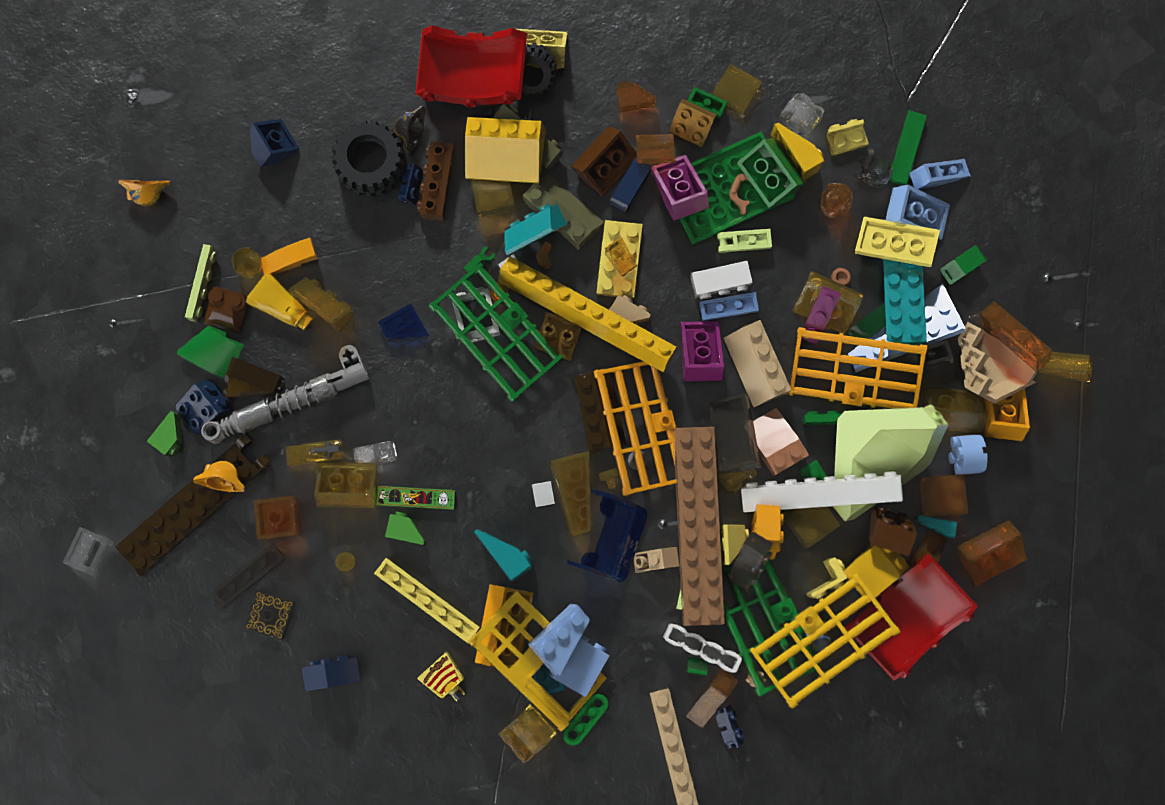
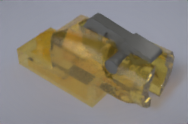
M340 439L287 446V466L327 463V461L344 459V453L339 452V448L344 447L343 442Z

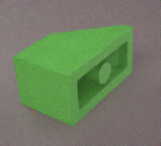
M173 411L169 412L147 440L149 444L169 457L179 451L181 447L179 445L182 443L180 416Z
M396 511L395 515L390 514L385 537L426 545L425 539L413 520L407 517V513Z

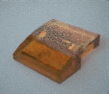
M673 134L636 135L637 164L675 163Z

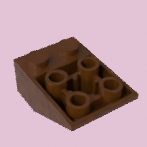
M878 506V508L872 507L869 531L870 544L909 556L917 533L908 515L903 512H897V514L890 512V509L883 506Z

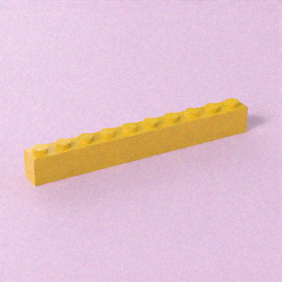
M509 256L500 269L498 282L662 372L665 371L676 350V346L511 256Z

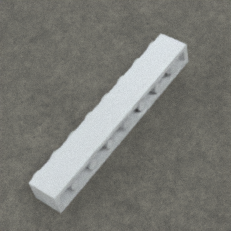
M886 472L884 476H876V473L864 474V477L856 478V475H846L844 479H836V476L824 477V480L816 481V478L804 479L805 482H797L796 479L785 480V483L777 484V481H767L765 485L751 482L746 483V486L741 489L743 512H754L756 504L780 506V510L903 501L901 475H896V472Z

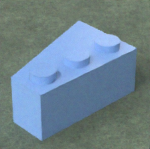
M570 604L528 645L553 674L560 676L590 619L578 605Z

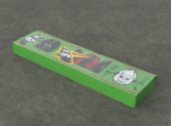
M378 486L377 506L454 510L456 491Z

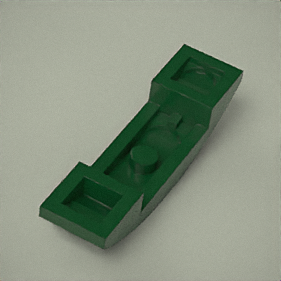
M885 303L847 331L848 335L869 339L886 326Z

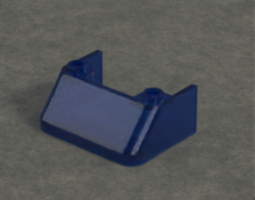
M592 489L591 493L602 497L600 512L607 517L595 553L586 552L581 558L580 564L570 560L567 561V564L618 582H623L628 576L647 519V511L645 508L621 497Z

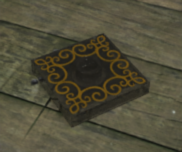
M257 591L245 629L283 640L295 602Z

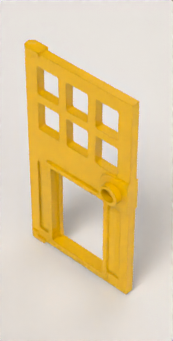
M515 591L477 634H474L469 639L468 643L477 649L562 732L568 726V722L607 678L600 672L586 697L582 695L569 711L563 708L532 678L534 673L542 666V660L530 647L521 654L511 644L519 633L529 642L534 639L524 630V627L532 618L543 629L550 624L518 591ZM516 603L528 613L520 624L508 614V611ZM503 617L515 628L507 638L495 629V626ZM490 631L502 642L494 653L481 642ZM506 647L518 658L510 669L498 659V656Z

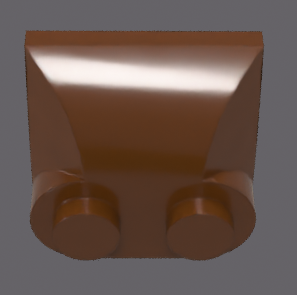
M213 287L208 295L209 303L203 324L241 334L249 307L246 304L248 296L239 292Z

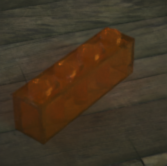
M995 301L980 313V324L1035 372L1051 360L1052 350Z

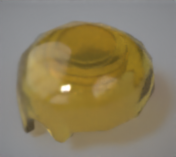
M249 247L240 248L234 252L231 258L232 266L238 275L244 278H252L260 273L262 261L259 254Z

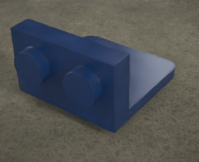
M210 379L195 383L176 404V410L196 435L201 434V429L205 423L229 413L232 409L227 399L223 397Z

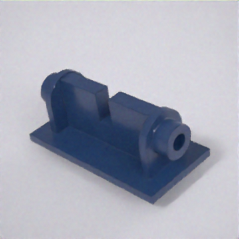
M413 163L412 165L408 164L404 169L402 181L408 183L407 185L401 184L398 197L401 202L409 201L415 205L419 195L420 182L423 178V169Z
M731 704L725 707L724 710L723 708L716 709L715 717L719 728L727 727V730L721 731L725 745L728 748L739 747L744 743V734L742 729L738 727L736 711L732 709Z

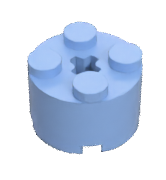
M965 435L950 438L952 452L949 453L948 458L949 463L954 465L956 475L983 473L986 470L987 453L983 454L982 449L986 445L981 435Z

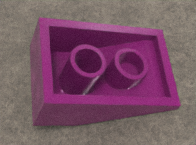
M686 155L651 167L666 208L673 220L709 208L708 192Z
M681 322L683 380L722 381L724 360L719 322Z

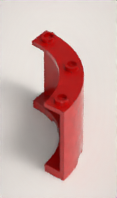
M434 25L423 29L415 95L422 97L425 101L437 100L465 104L467 107L503 103L513 104V101L521 99L527 33L511 27L506 30L493 32V36L467 32V36L456 35L454 30Z
M929 553L912 564L905 574L900 576L875 598L893 624L900 629V633L895 637L892 635L869 652L870 656L893 681L900 677L903 679L911 673L910 668L931 647L933 649L941 643L940 639L963 621L966 623L975 616L973 612L978 607ZM872 601L868 603L869 606L865 610L860 611L846 625L845 628L848 631L878 611ZM882 617L854 638L863 647L887 630L890 625Z

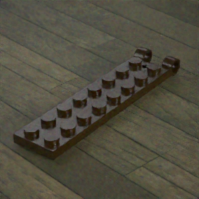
M245 433L210 465L218 461L230 462L236 468L238 480L245 487L263 470L269 467L272 461L266 454L259 457L254 464L247 459L242 451L249 447L254 440L248 433ZM239 461L243 462L242 466L238 465ZM192 480L116 545L115 548L139 576H143L238 492L212 489L196 484Z

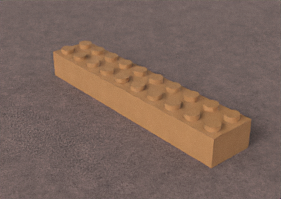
M714 427L675 428L673 436L682 626L724 624Z

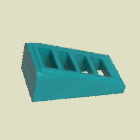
M922 515L914 517V521L948 538L955 537L957 523L954 521Z

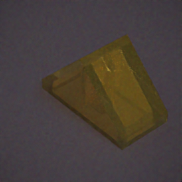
M619 237L605 248L606 257L622 277L638 266L622 237Z

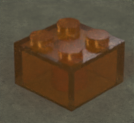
M964 475L933 476L920 479L923 516L937 517L968 514Z
M285 496L254 500L257 540L301 536L297 497Z

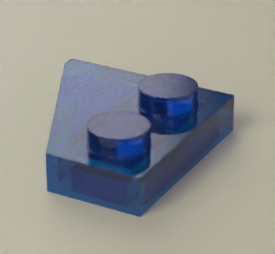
M411 303L378 321L387 339L429 336Z

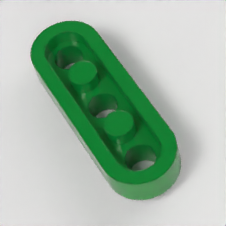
M597 693L592 695L566 727L563 737L567 744L578 745L606 711L608 700L603 694ZM596 700H601L602 705L600 707L594 705ZM585 715L590 718L587 723L582 721V717ZM571 731H575L577 733L576 738L570 737Z

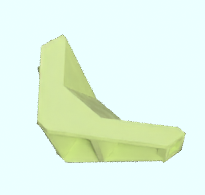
M933 405L922 408L844 411L837 419L834 476H836V479H844L846 475H856V478L864 477V474L876 473V476H884L886 472H896V475H901L902 485H904L930 465L949 424L935 410ZM877 503L833 506V508L844 521H849L857 518Z

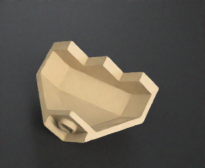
M967 322L965 332L961 333L958 337V344L962 351L960 356L962 370L965 372V388L995 404L1036 383L1033 381V378L1041 367V362Z

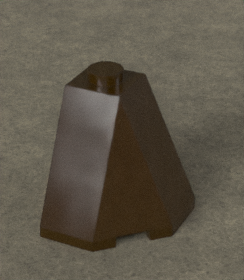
M232 357L225 374L228 388L224 389L223 396L231 400L276 396L284 388V378L276 373Z

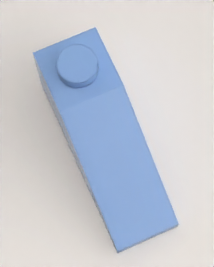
M965 159L924 164L910 172L914 188L923 190L968 178L970 173Z

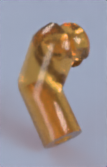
M548 242L543 243L536 255L539 267L543 270L549 269L552 265L548 253L553 246Z

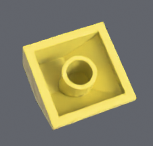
M745 525L720 526L722 566L729 565L746 545V541H749V531L745 529Z

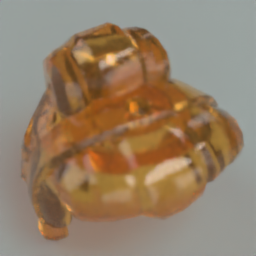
M841 183L828 184L827 189L822 192V203L820 204L822 212L829 217L844 214L851 208L854 202L852 190Z

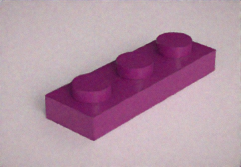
M823 286L803 328L809 331L823 332L841 293ZM802 337L803 340H806L815 345H817L819 341L818 339Z

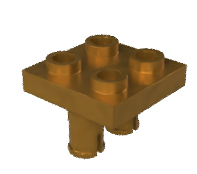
M682 99L669 132L703 147L716 114Z
M547 312L540 334L559 355L563 356V359L571 361L582 328L563 317ZM536 341L534 349L547 353Z

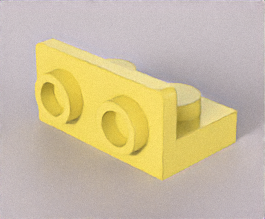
M853 119L845 125L835 124L829 127L825 137L831 156L868 145L863 129L864 120L858 121Z

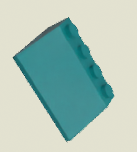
M478 529L474 531L511 581L518 580L533 568L531 563L534 561L525 550L521 552L519 549Z

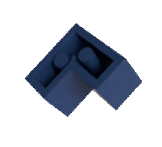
M348 655L336 657L337 661L334 662L332 658L309 662L308 667H302L305 691L360 681L357 657L349 659Z

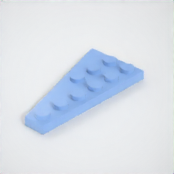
M943 284L924 297L927 342L922 345L928 346L965 332V327ZM886 326L869 339L880 341L885 339L887 341ZM859 345L848 355L878 360L880 348ZM884 349L882 360L888 361L909 352ZM852 364V365H853V368H854V370H855V372H858V371H861V370H864V369H867V368L870 367V366H863V365Z

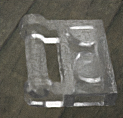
M79 527L62 563L96 577L99 572L97 569L113 540ZM96 541L101 544L90 567H88L86 562Z

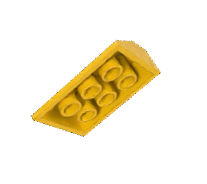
M467 117L465 178L539 183L546 128L542 121Z

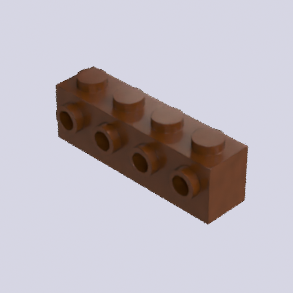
M431 141L430 147L426 149L428 163L423 168L425 182L421 183L420 194H422V201H418L417 212H420L421 218L444 221L455 153L454 144Z

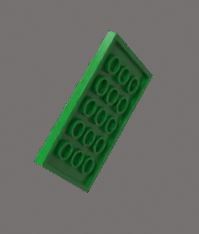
M762 131L691 163L708 192L709 203L708 209L680 218L692 245L794 199L795 196L792 194L769 208L752 183L744 180L740 185L737 196L739 199L749 201L750 203L746 207V213L742 215L739 206L729 197V192L735 178L740 174H744L737 162L765 139Z

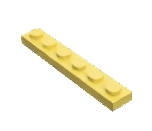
M385 558L374 573L468 643L469 639L479 630L480 627L388 558Z

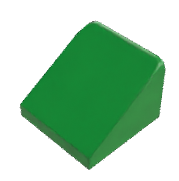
M689 657L686 671L691 674L706 676L708 673V662L704 659Z

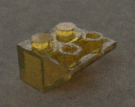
M530 704L498 735L525 764L541 751L557 733Z

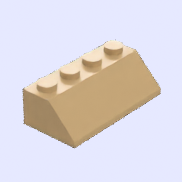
M761 320L742 327L723 338L753 408L786 395L791 391Z

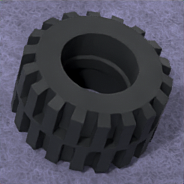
M528 43L526 44L524 65L534 63L540 66L543 71L537 76L529 75L524 71L522 91L527 96H529V93L537 96L538 92L541 95L545 90L548 91L554 83L557 64L554 61V55H550L551 51L548 48L545 50L544 45L540 44V47H538L536 43H532V46H529Z

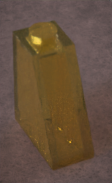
M1041 351V356L1037 357V361L1042 363L1039 368L1041 374L1091 382L1093 362L1090 355Z

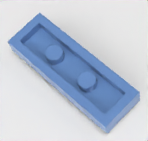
M756 292L699 302L702 321L759 311Z

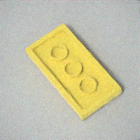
M864 217L855 254L932 267L940 230Z
M605 220L596 295L617 297L618 295L623 297L625 295L630 299H634L642 224Z

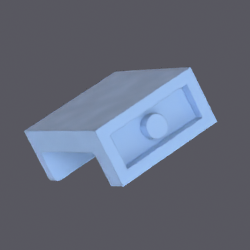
M582 635L561 675L557 676L551 671L549 675L586 697L610 655L605 653L606 648L598 643L593 646L588 643L590 639Z

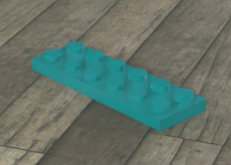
M883 259L887 342L908 345L926 344L923 266Z

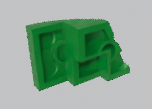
M208 325L183 347L179 348L177 354L193 364L225 378L232 357L238 359L244 344L227 338L226 332Z

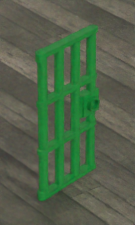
M480 262L438 299L430 303L428 307L439 315L456 335L455 338L466 346L483 366L482 369L493 377L506 392L507 398L513 402L523 391L561 360L563 356L554 350L536 329L537 326L527 319L529 316L517 302L514 303L509 298L510 295L500 288ZM477 272L500 298L492 306L468 280L474 273ZM460 285H463L485 310L478 318L472 314L453 292ZM447 296L471 323L463 331L439 305ZM503 302L508 309L499 315L494 309ZM488 314L512 341L505 349L499 345L480 323ZM522 323L527 330L518 337L513 330ZM473 327L498 354L490 362L465 335ZM529 333L553 359L546 367L540 363L521 341ZM514 346L522 352L539 372L531 380L507 354ZM500 358L524 384L517 392L511 388L492 366Z
M750 555L722 568V573L725 572L740 605L729 610L723 598L724 619L739 649V656L743 658L756 686L757 696H763L768 691L777 687L775 684L767 688L764 687L749 653L752 652L746 648L732 618V614L740 610L743 611L758 645L754 646L756 648L765 640L749 606L758 602L761 603L774 633L781 630L780 624L794 621L798 612L791 598H788L785 592L786 587L782 586L771 560L761 558L776 589L767 594L764 593L750 564V561L755 558ZM743 565L758 597L749 602L746 601L732 571L733 568ZM778 594L781 602L770 606L767 598ZM801 626L794 630L800 641L806 637ZM785 637L778 641L783 653L790 648ZM811 645L806 646L805 648L812 657L815 656ZM769 648L762 653L767 664L774 660ZM794 656L787 660L792 671L799 667ZM818 663V666H819L820 668H822V667H823L822 663H820V664ZM813 666L799 677L815 671V667ZM778 668L771 671L778 681L782 679Z

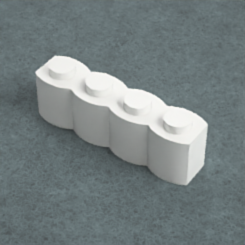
M668 624L663 638L670 644L681 646L685 651L699 655L705 661L717 664L728 672H737L742 658L735 652L723 650L718 644L705 641L701 636L687 632L683 627L676 624Z

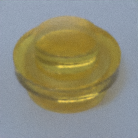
M342 552L337 556L335 563L339 570L347 572L355 566V558L351 553Z

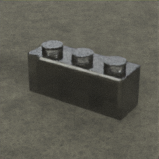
M752 531L744 542L727 579L746 591L751 584L755 586L767 565L764 562L767 563L773 553L770 551L773 543Z

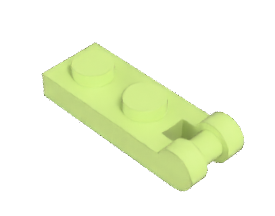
M770 229L721 232L717 234V238L720 240L719 253L772 248ZM732 239L733 244L727 245V240Z

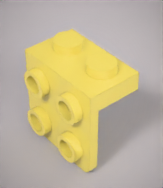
M836 557L823 561L832 579L806 593L807 597L819 599L827 594V589H836L844 584L843 580L847 579L843 572L845 567L840 559L837 560Z

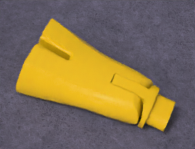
M270 273L265 274L246 299V304L295 328L300 327L304 331L313 320L312 317L307 315L308 312Z

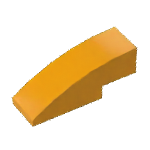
M307 238L278 249L259 260L264 275L267 273L276 275L301 267V264L316 260L318 256L311 238Z

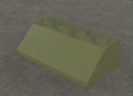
M549 174L542 177L539 183H534L523 195V201L536 213L541 212L539 208L548 203L550 206L558 204L568 224L556 231L578 250L604 224L598 216Z

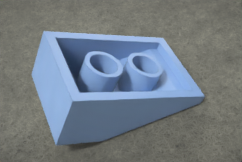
M910 185L895 187L892 190L885 220L940 230L938 240H942L950 204Z

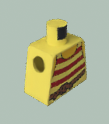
M448 652L444 653L418 677L419 681L440 698H444L450 693L458 701L466 694L458 685L464 680V677Z

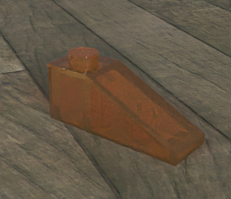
M720 668L686 717L703 728L739 681Z

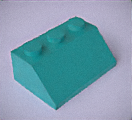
M548 203L539 208L541 212L537 214L531 212L524 216V221L520 222V220L509 224L510 228L504 231L506 255L520 250L567 225L568 223L558 204L550 206Z

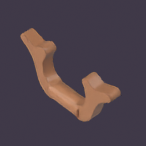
M740 174L735 178L729 192L730 199L739 206L742 215L746 213V207L750 203L749 201L739 199L737 196L741 183L744 180L749 181L745 174Z

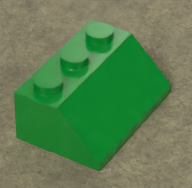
M774 138L764 139L737 162L769 208L786 199L805 184V181Z

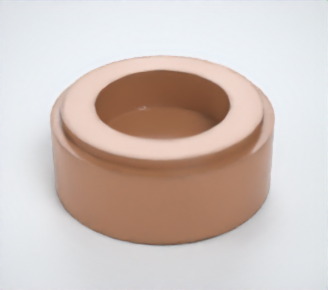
M844 268L836 269L831 275L832 284L838 288L847 286L851 279L849 271Z

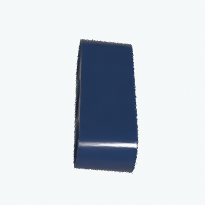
M636 157L612 195L609 204L626 213L649 176L652 166Z

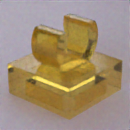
M617 468L599 473L598 477L600 483L606 481L610 490L616 488L614 478L619 477Z

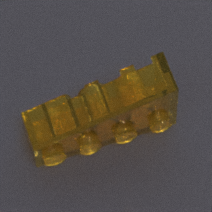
M589 451L550 462L569 538L584 535L591 531Z

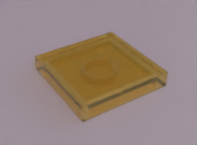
M730 63L712 95L727 101V106L743 114L761 86L762 81Z

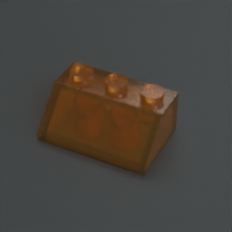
M1009 520L957 546L960 559L975 586L1027 560L1022 534Z

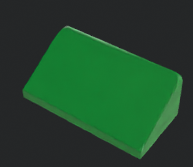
M696 87L693 88L687 100L716 114V117L719 119L728 104L727 101Z

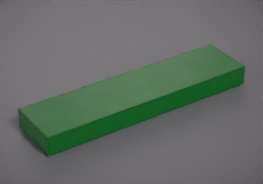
M911 110L908 111L887 181L903 186L907 184L927 115Z

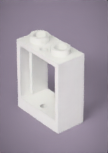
M476 288L483 297H486L487 302L492 306V301L488 288ZM461 292L456 294L462 302L475 299L470 293ZM452 302L458 326L463 331L464 325L460 310ZM491 318L493 326L486 327V330L492 337L501 335L498 325ZM477 330L465 334L472 343L484 340Z

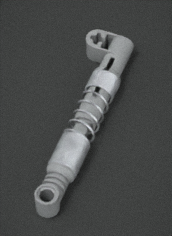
M351 345L342 347L339 351V358L343 366L342 370L332 374H322V376L311 379L309 383L304 382V385L301 387L295 386L291 391L286 389L282 395L277 393L275 401L267 397L266 400L261 399L256 403L254 402L249 406L247 405L233 411L230 418L225 417V419H221V422L220 420L207 422L201 429L202 436L213 444L221 443L231 434L234 435L236 432L247 433L252 429L254 430L259 426L261 427L274 421L273 415L277 413L282 418L281 412L284 410H288L292 414L291 411L299 408L301 410L302 406L307 404L310 406V403L315 401L322 402L327 398L336 396L341 390L368 380L369 375L361 355ZM350 354H352L351 357L353 361L357 364L352 365V363L349 361ZM217 429V433L210 437L211 431Z

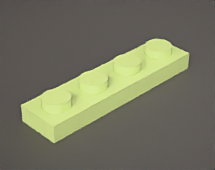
M203 244L185 318L194 322H198V318L202 316V302L207 296V282L212 277L211 266L216 261V250L210 245Z

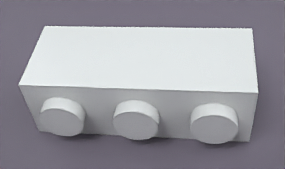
M748 261L693 272L690 276L695 299L700 298L701 300L709 299L712 297L711 295L719 294V296L728 295L733 290L738 292L746 291L753 283Z

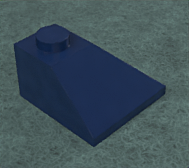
M281 118L255 122L250 125L251 152L260 167L277 164L299 150L298 145Z

